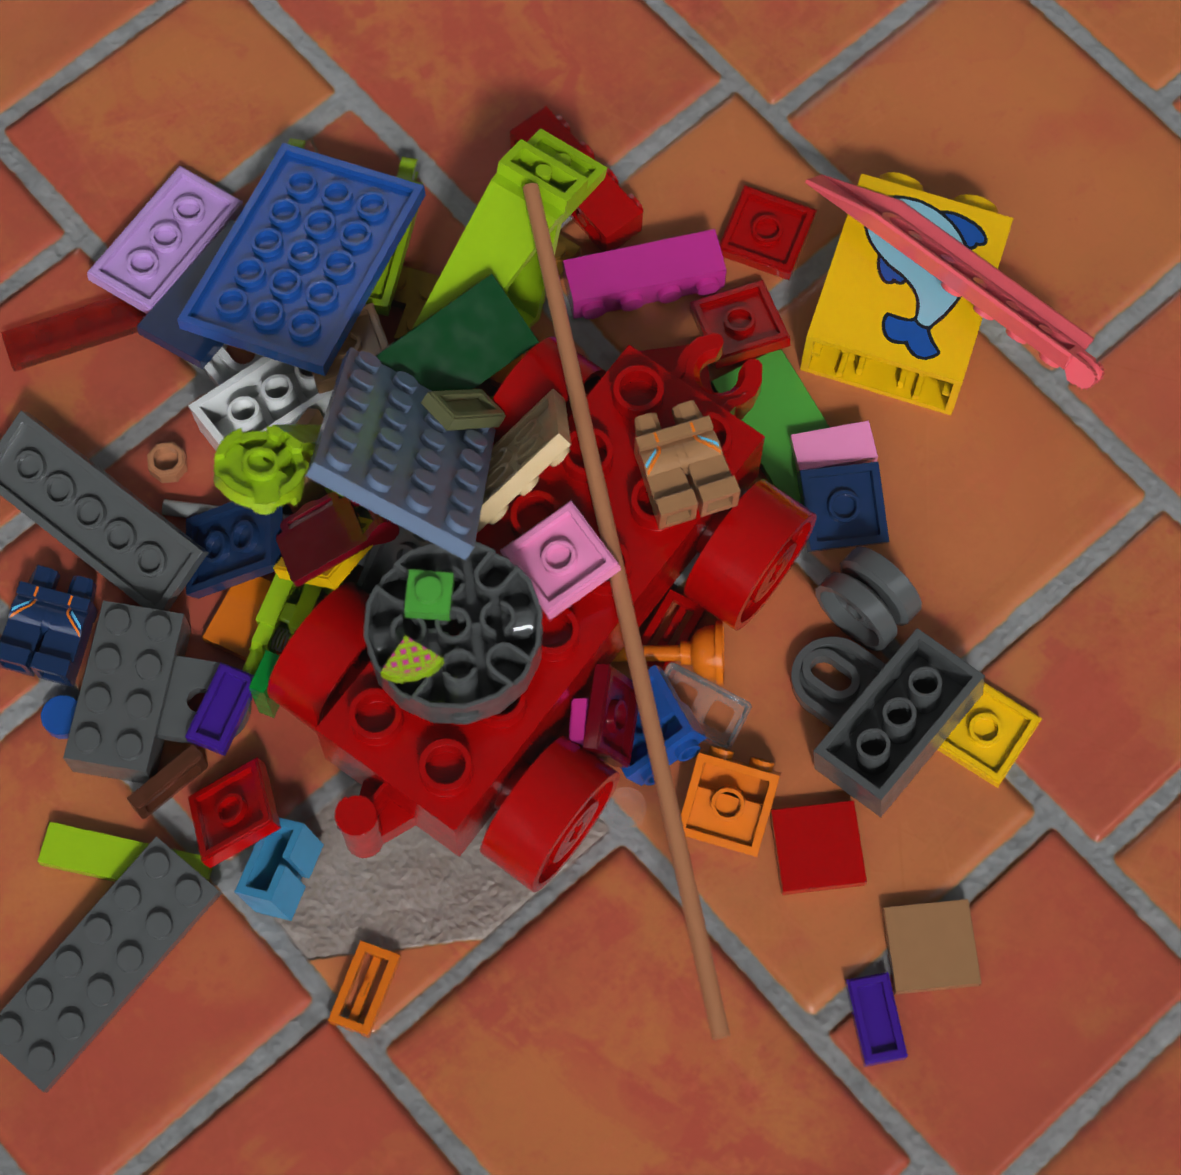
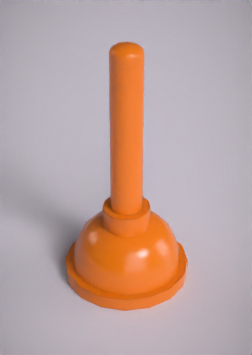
M716 620L715 624L706 625L698 629L693 634L691 641H681V645H642L646 662L681 661V665H691L693 672L698 677L708 681H716V686H724L725 653L723 621ZM625 646L612 662H628Z

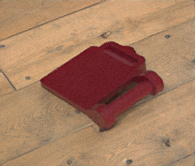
M331 492L318 500L305 503L296 513L285 518L280 524L282 533L277 535L276 541L290 579L296 587H299L369 546L393 541L399 534L400 529L398 525L368 509L373 522L364 532L354 507L361 505L346 497L340 499L337 493Z

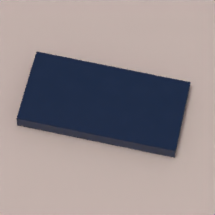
M233 220L229 221L137 325L139 335L200 369L207 365L224 343L181 330L177 319L235 223Z

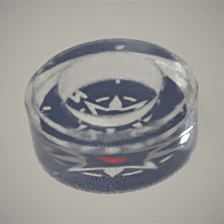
M630 787L617 788L604 809L605 818L613 828L619 831H631L643 823L647 805L643 795L636 789Z

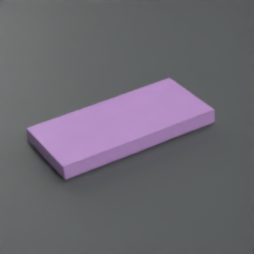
M179 166L87 272L88 280L148 314L229 221H234L244 208L243 201Z

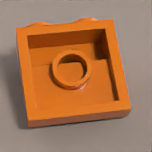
M710 745L708 752L704 750L698 752L681 813L685 836L757 857L781 773L773 771L774 762L753 756L750 757L749 763L733 759L734 751Z

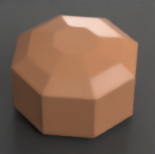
M174 442L157 443L147 454L148 470L161 483L178 482L188 471L185 451Z

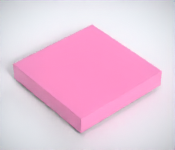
M572 501L566 503L500 550L505 558L509 559L515 567L517 565L531 580L541 609L549 620L622 570Z

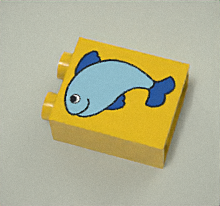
M888 172L880 175L879 178L861 173L857 186L902 200L998 269L1014 218L999 214L997 207L991 201L971 194L959 195L954 200L927 193L923 191V187L917 180L902 173ZM847 214L807 333L800 370L951 416L983 317L974 311V305L962 296L956 297L945 291L941 286L942 281Z

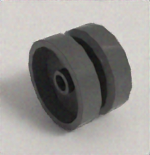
M861 546L853 549L840 563L841 573L833 572L829 574L816 588V598L821 608L841 631L858 644L877 652L885 649L897 636V625L904 626L908 624L922 609L920 596L909 579L884 556Z

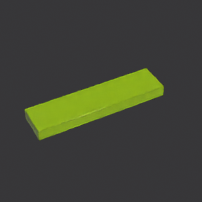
M49 822L37 862L42 866L116 882L146 849L149 843ZM172 849L207 881L210 880L213 867L209 868L203 864L200 855Z

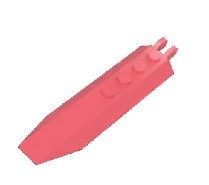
M823 174L806 180L805 183L942 281L941 286L945 291L956 297H964L974 305V311L981 317L991 321L996 320L1007 328L1006 333L1013 340L1021 344L1027 343L1039 351V357L1046 364L1055 368L1061 367L1063 370L1065 369L1067 381L1072 385L1076 384L1077 388L1087 390L1103 379V375H1105L1103 365L1085 351L1095 338L902 200Z

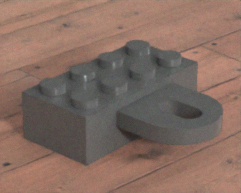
M103 600L63 757L73 772L144 784L158 772L165 740L193 744L185 738L196 715V712L189 708V703L196 694L207 692L220 663L185 657L191 634V628L185 614ZM252 702L250 703L247 709V712L238 728L235 737L243 730V728L249 720Z
M918 628L887 664L857 643L846 638L824 637L812 641L796 656L792 666L791 679L794 695L800 705L831 728V731L814 749V769L879 817H882L983 695L985 675ZM818 663H828L851 680V685L842 691L834 690L815 677L811 670Z

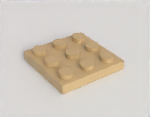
M554 388L493 445L478 532L488 523L491 525L497 523L507 512L508 504L518 494L524 496L529 493L539 480L538 475L549 465L552 467L558 465L569 453L571 440L566 402Z

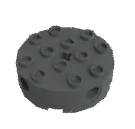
M475 542L473 550L468 558L464 560L431 543L408 551L393 564L391 570L383 575L378 586L375 585L366 602L364 639L378 684L401 709L432 723L470 724L501 713L527 690L541 662L543 615L531 580L517 565L515 567L509 559L496 554L494 549ZM409 569L454 573L455 580L450 621L405 618L404 608ZM458 628L459 635L450 636V629ZM405 636L444 658L443 666L428 678L424 677L415 681L395 683L382 678L380 673Z

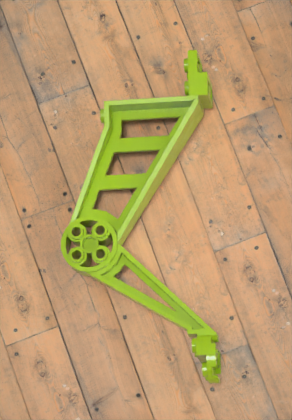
M541 128L527 142L520 139L499 161L497 173L488 184L413 328L489 274H493L529 328L540 319L546 292L522 188L528 183H537L539 185L555 256L562 223L605 179L608 167ZM273 424L271 427L267 426L266 431L242 433V428L231 432L220 442L215 452V486L231 501L241 506L252 508L258 514L266 515L273 513L277 507L288 502L296 506L303 495L305 475L322 425ZM325 487V491H326L327 494H329V493H331V492H335V491H333V490H331V489ZM356 506L354 509L357 513L361 514L364 507Z

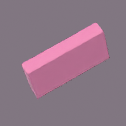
M869 421L790 435V444L797 472L808 469L877 462L878 459Z

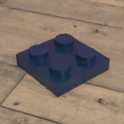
M879 462L808 469L797 472L800 503L817 515L815 526L806 542L807 552L890 542Z

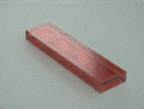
M114 296L1 332L11 366L15 372L138 333L137 325L147 314Z

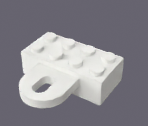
M224 344L204 367L216 388L188 405L199 430L216 450L220 442L228 434L239 428H242V433L248 431H266V427H271L273 424H296L307 408L319 409L324 418L333 390L319 394L312 372L255 354L251 362L238 364L227 353L226 348L228 345Z

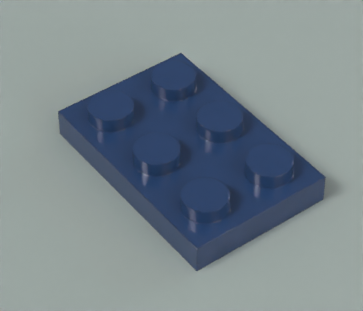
M231 501L187 518L186 535L209 553L187 583L186 595L199 599L275 572L273 567L282 557L276 541L277 535L282 533L280 527L283 521L282 506L277 507L273 513L264 515L254 512L252 508H247Z

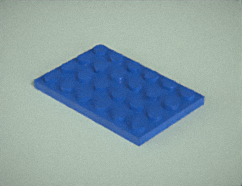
M282 143L177 319L179 328L326 376L426 196L424 185Z

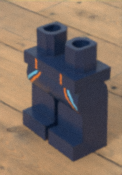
M37 565L29 582L20 581L16 591L18 595L12 603L8 621L0 638V668L33 677L36 674L40 679L74 687L92 626L98 614V610L93 604L97 586L92 579L76 575L73 576L67 593L57 591L56 587L60 579L58 571Z

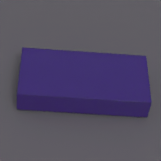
M220 662L185 735L186 740L226 756L253 699L249 686L254 675Z
M885 972L846 980L845 986L864 1067L907 1059V1050L889 973Z

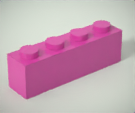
M715 229L563 260V280L573 319L582 317L585 319H595L610 311L620 309L623 311H633L639 309L644 304L658 301L661 303H671L677 301L682 296L696 293L699 295H709L715 293L720 288H725L727 269Z

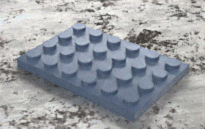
M350 347L342 360L306 477L466 560L475 546L496 429L479 428L447 431L421 404L427 392L431 390L418 384L417 380L410 374L403 371L396 372L381 364L380 360L373 354L366 351L359 352Z

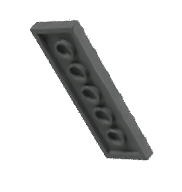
M21 410L0 440V495L139 605L146 608L169 611L209 552L29 412Z
M156 836L0 1012V1054L41 1091L47 1093L222 893Z

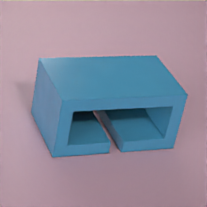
M279 818L281 829L256 842L235 889V893L257 913L292 921L306 888L301 879L302 877L310 879L324 844L304 823Z

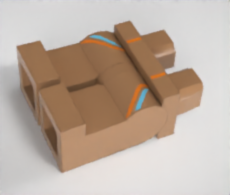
M693 400L678 404L672 408L675 426L662 429L656 413H647L636 417L634 420V455L639 464L659 530L696 519L697 508L700 516L703 517L738 506L741 491L735 476L731 475L720 442L713 430L711 418L709 415L702 417Z

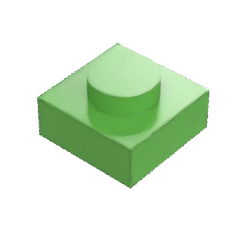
M409 569L404 608L405 618L450 621L455 580L454 573Z

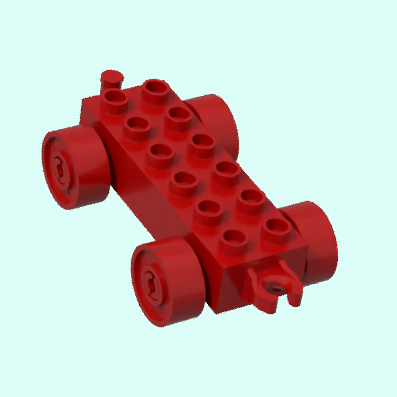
M718 333L697 337L688 344L677 359V366L672 372H669L631 345L626 347L607 372L576 351L638 628L695 555L700 553L686 581L684 595L735 631L740 630L759 612L785 578L809 539L817 520V515L765 479L759 480L748 489L759 474L765 436L743 422L742 419L753 408L760 394L763 366L755 358L748 359L743 363L738 372V381L730 391L715 393L708 390L701 382L700 373L704 367L720 360L722 356L724 339ZM554 336L540 341L526 353L503 381L492 399L506 415L500 427H493L496 429L493 445L553 388L565 399L571 440L570 451L563 461L555 467L549 465L538 475L539 480L534 488L524 496L518 494L508 504L507 512L497 523L493 525L488 523L479 532L477 531L475 542L494 549L496 554L503 556L500 552L501 549L569 501L573 502L600 538L557 341ZM693 400L702 417L709 415L711 418L713 430L720 442L731 475L735 476L741 491L738 506L703 517L700 516L697 508L696 519L659 530L639 464L634 455V420L636 417L647 413H656L662 429L675 426L672 408L678 404ZM610 579L603 582L551 620L542 610L543 639L541 662L527 690L501 713L470 724L432 723L399 707L378 684L364 639L366 602L371 594L354 582H348L339 586L310 612L290 638L274 666L269 679L267 693L271 700L317 733L322 751L328 761L362 785L359 795L345 796L335 808L334 818L338 829L343 834L348 850L359 858L375 856L381 850L383 844L410 828L418 826L460 857L494 812L498 810L482 840L480 853L530 891H539L561 870L584 841L610 801L620 778L619 772L584 749L583 746L570 741L567 735L559 737L544 750L571 715V701L584 698L592 688L595 665L611 664L624 647ZM458 628L450 629V636L459 635Z

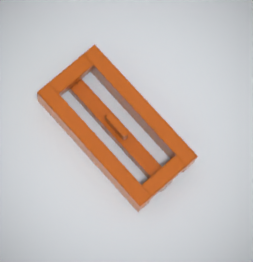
M360 940L328 1018L329 1024L341 1026L345 1030L357 1032L361 1036L370 1038L400 963L401 956ZM366 954H371L373 959L348 1019L342 1017ZM383 959L387 960L388 964L363 1024L358 1023Z

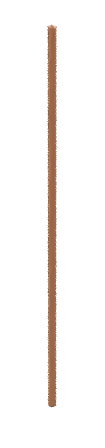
M528 183L522 189L600 539L622 569L609 579L712 1040L729 1037L730 1032L541 193L537 183Z

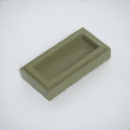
M482 389L427 392L421 402L447 431L500 427L506 417L500 407Z

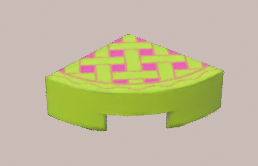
M405 636L381 670V677L395 683L415 681L424 677L428 678L443 666L444 658Z

